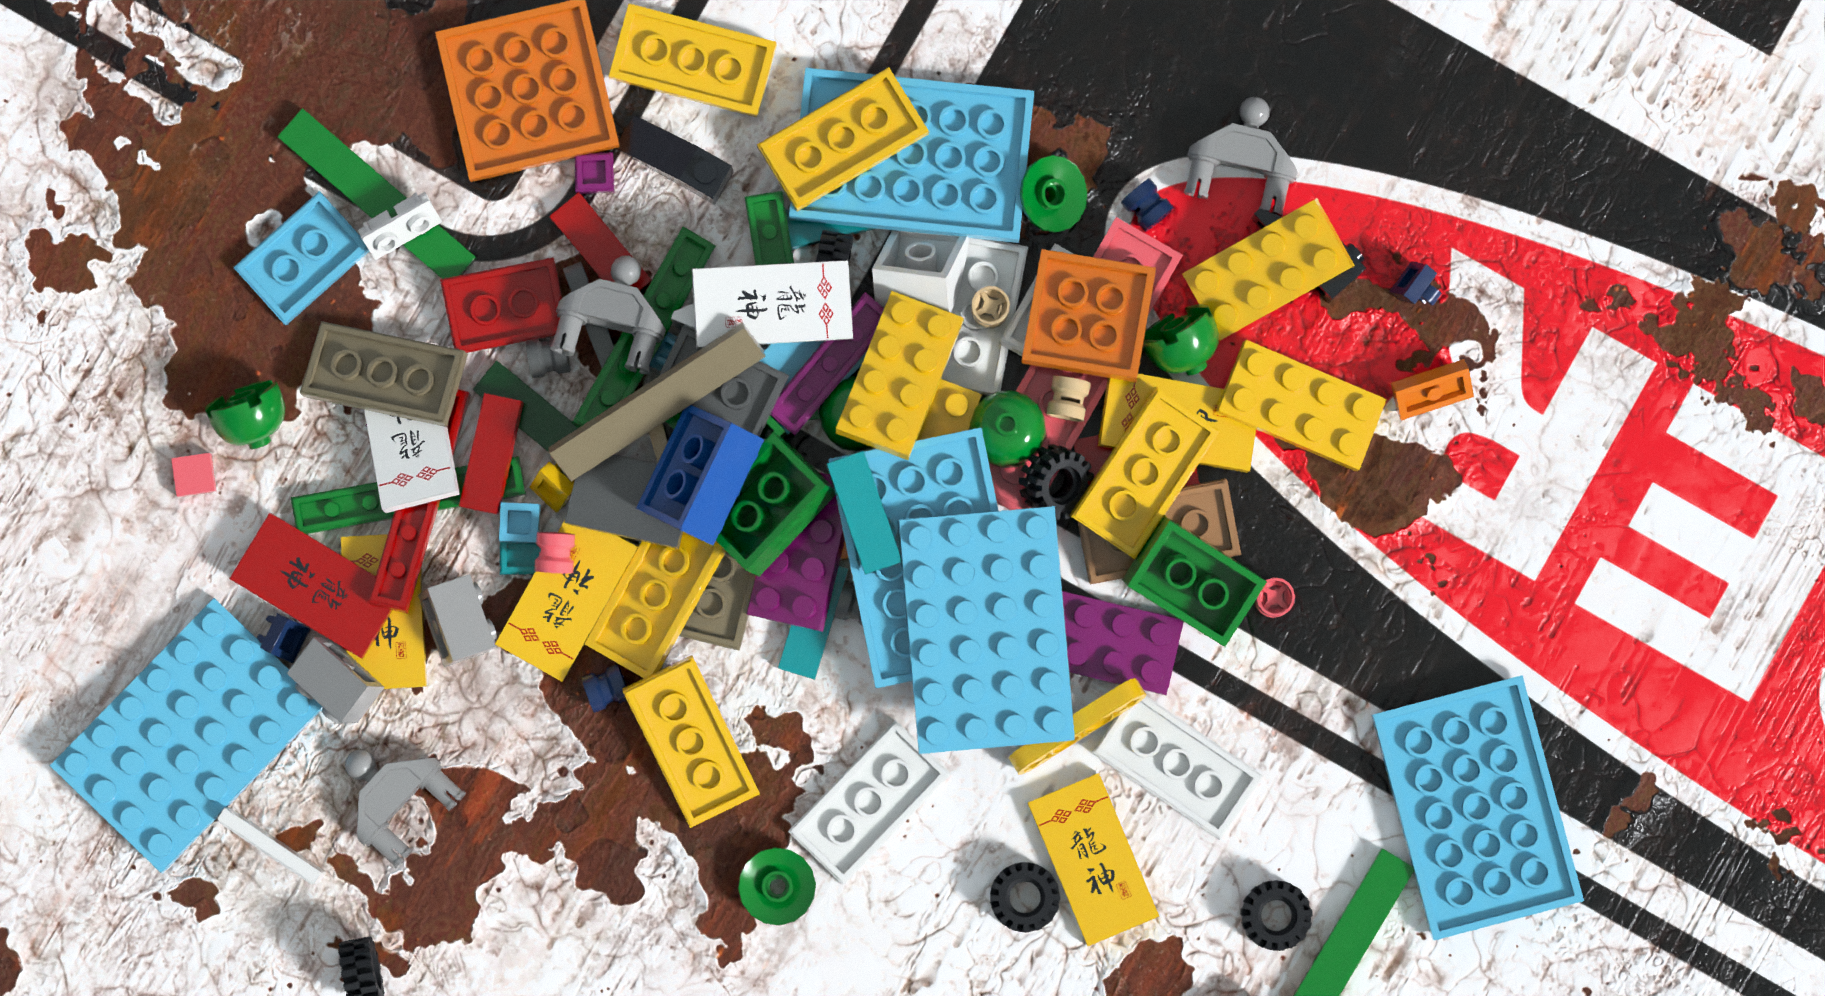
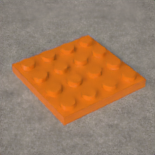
M586 0L565 1L435 32L470 182L564 161L579 155L598 153L620 147Z

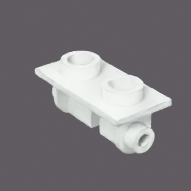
M416 192L411 197L393 206L398 214L391 218L386 210L369 221L363 222L364 227L358 231L375 260L394 251L420 234L426 233L442 222L425 192L420 195Z

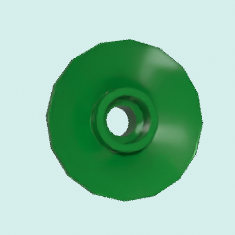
M1050 155L1037 159L1027 168L1021 180L1020 200L1022 209L1029 221L1041 230L1060 232L1071 228L1080 220L1086 208V183L1078 167L1067 158ZM1046 188H1047L1048 191H1049V199H1048V200H1046V197H1045V190H1046Z
M772 848L760 851L748 860L740 874L738 889L742 904L752 917L764 924L780 926L796 921L808 911L814 900L816 882L812 868L802 856L789 849ZM774 879H781L785 883V890L781 894H775L771 891L770 884Z

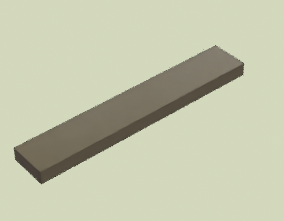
M742 322L548 447L549 454L572 482L766 357L765 352Z

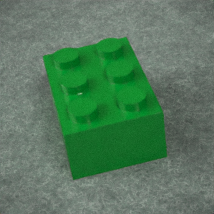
M772 433L762 444L758 456L741 487L740 494L735 499L716 541L746 571L760 577L836 495L835 489L787 440Z
M1165 515L1122 578L1128 587L1226 647L1267 583L1259 574Z

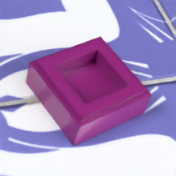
M589 153L574 157L576 194L578 192L580 194L615 192L613 153Z

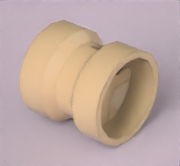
M987 286L977 291L972 299L971 313L975 322L984 328L990 329L1001 326L1009 315L1010 302L1008 296L1002 289L994 286Z
M1053 376L1051 389L1054 392L1053 400L1048 402L1046 415L1064 420L1084 422L1086 409L1083 406V401L1089 395L1091 383L1071 377Z

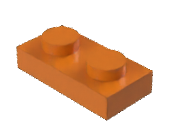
M1464 359L1391 383L1396 411L1401 421L1474 397L1469 367Z

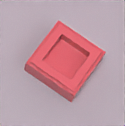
M211 453L171 458L177 497L217 492Z

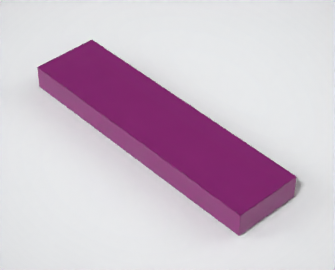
M865 292L851 308L853 339L823 341L784 387L770 416L795 436L868 350L884 308Z

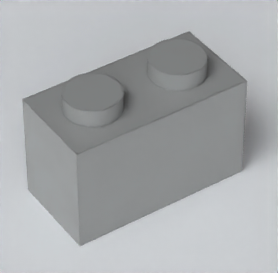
M470 574L429 587L418 594L444 667L486 654L496 647L494 643L497 638L495 627L490 619L485 618L481 606L483 604L482 591L476 582L473 583Z
M313 637L286 673L296 682L295 688L297 691L309 699H315L323 707L322 713L336 724L358 723L384 689V686L338 644L328 638Z

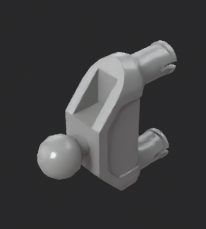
M1250 97L1243 101L1240 106L1239 114L1244 125L1232 123L1189 147L1188 156L1192 163L1184 194L1193 197L1197 182H1200L1197 198L1208 199L1214 166H1228L1264 175L1267 180L1259 208L1269 212L1272 199H1274L1275 203L1272 213L1283 216L1289 184L1296 180L1298 171L1272 133L1259 129V126L1263 125L1270 115L1268 104L1262 98Z
M621 256L615 259L611 266V276L615 282L598 279L569 293L559 301L556 312L560 320L550 347L553 352L562 355L563 350H565V356H574L581 327L588 323L632 334L634 339L624 367L635 373L637 368L640 369V374L649 373V366L656 343H660L664 339L666 329L638 288L630 286L636 283L641 275L640 263L635 258Z
M361 749L355 750L346 758V772L353 779H365L368 782L359 791L358 841L364 846L367 845L369 847L372 845L396 869L404 860L393 851V848L404 858H407L413 850L388 829L390 819L419 788L421 790L426 788L448 811L452 810L457 803L447 795L446 791L457 801H460L466 792L462 791L441 771L443 767L436 758L386 763L378 771L375 768V758L370 752Z

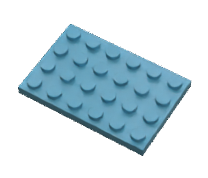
M805 67L800 119L863 83L875 74ZM895 77L929 130V135L798 212L790 202L789 220L935 235L967 236L974 239L1019 243L1022 218L1020 187L1021 180L1027 169L1034 91Z
M982 428L918 440L915 442L909 460L879 449L864 451L900 556L901 547L898 524L900 519L999 511ZM850 455L830 458L828 460L830 463ZM836 494L875 688L912 681L902 562L866 575L864 574Z
M1055 506L898 520L918 753L927 754L1075 740Z
M215 598L200 611L50 765L54 771L162 874L215 821L223 809L227 808L323 709L315 699H309L297 691L295 688L296 682L286 674L289 669L275 655L261 649L262 643Z
M1523 675L1371 715L1433 941L1584 901Z

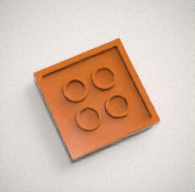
M1041 249L1022 354V364L1137 382L1156 267Z

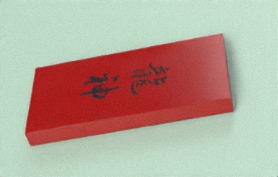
M272 513L268 514L229 578L361 659L365 657L393 611L370 605L368 602L375 575Z

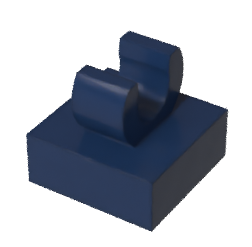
M1414 261L1410 262L1389 291L1400 301L1415 304L1419 300L1423 304L1427 302L1431 306L1435 304L1442 294L1430 284L1438 273L1427 264Z
M278 613L276 617L272 615L267 616L266 621L272 623L266 636L258 634L257 639L262 643L260 648L294 663L310 628Z

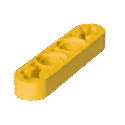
M1136 678L1125 681L1073 714L1075 740L1023 745L1009 756V760L1018 775L1025 774L1138 704L1146 697V693Z

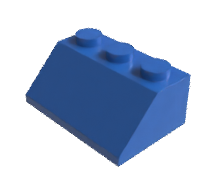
M692 405L688 406L683 410L636 509L710 545H714L719 533L723 529L724 522L735 499L740 494L748 472L758 456L764 439Z

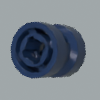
M1150 178L1141 183L1121 201V204L1128 212L1136 213L1138 224L1145 232L1154 227L1175 208L1168 199L1160 197L1157 193V186Z
M619 664L607 667L604 673L598 675L590 673L581 676L585 692L594 713L605 709L607 704L615 701L620 704L627 701L622 691L627 685Z

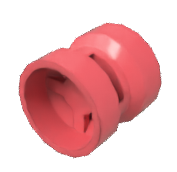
M537 532L536 544L541 548V551L535 559L534 571L573 573L574 561L570 558V552L575 546V534Z
M1267 579L1266 585L1254 602L1255 608L1265 617H1280L1291 610L1295 601L1294 590L1289 582L1284 579Z

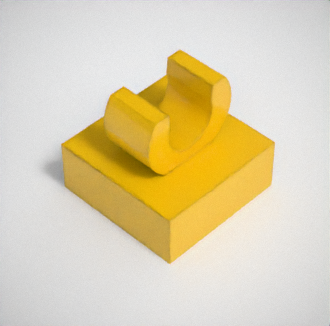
M549 461L539 470L529 488L558 513L569 502L575 480L571 482L561 473L562 469L557 463L554 466Z

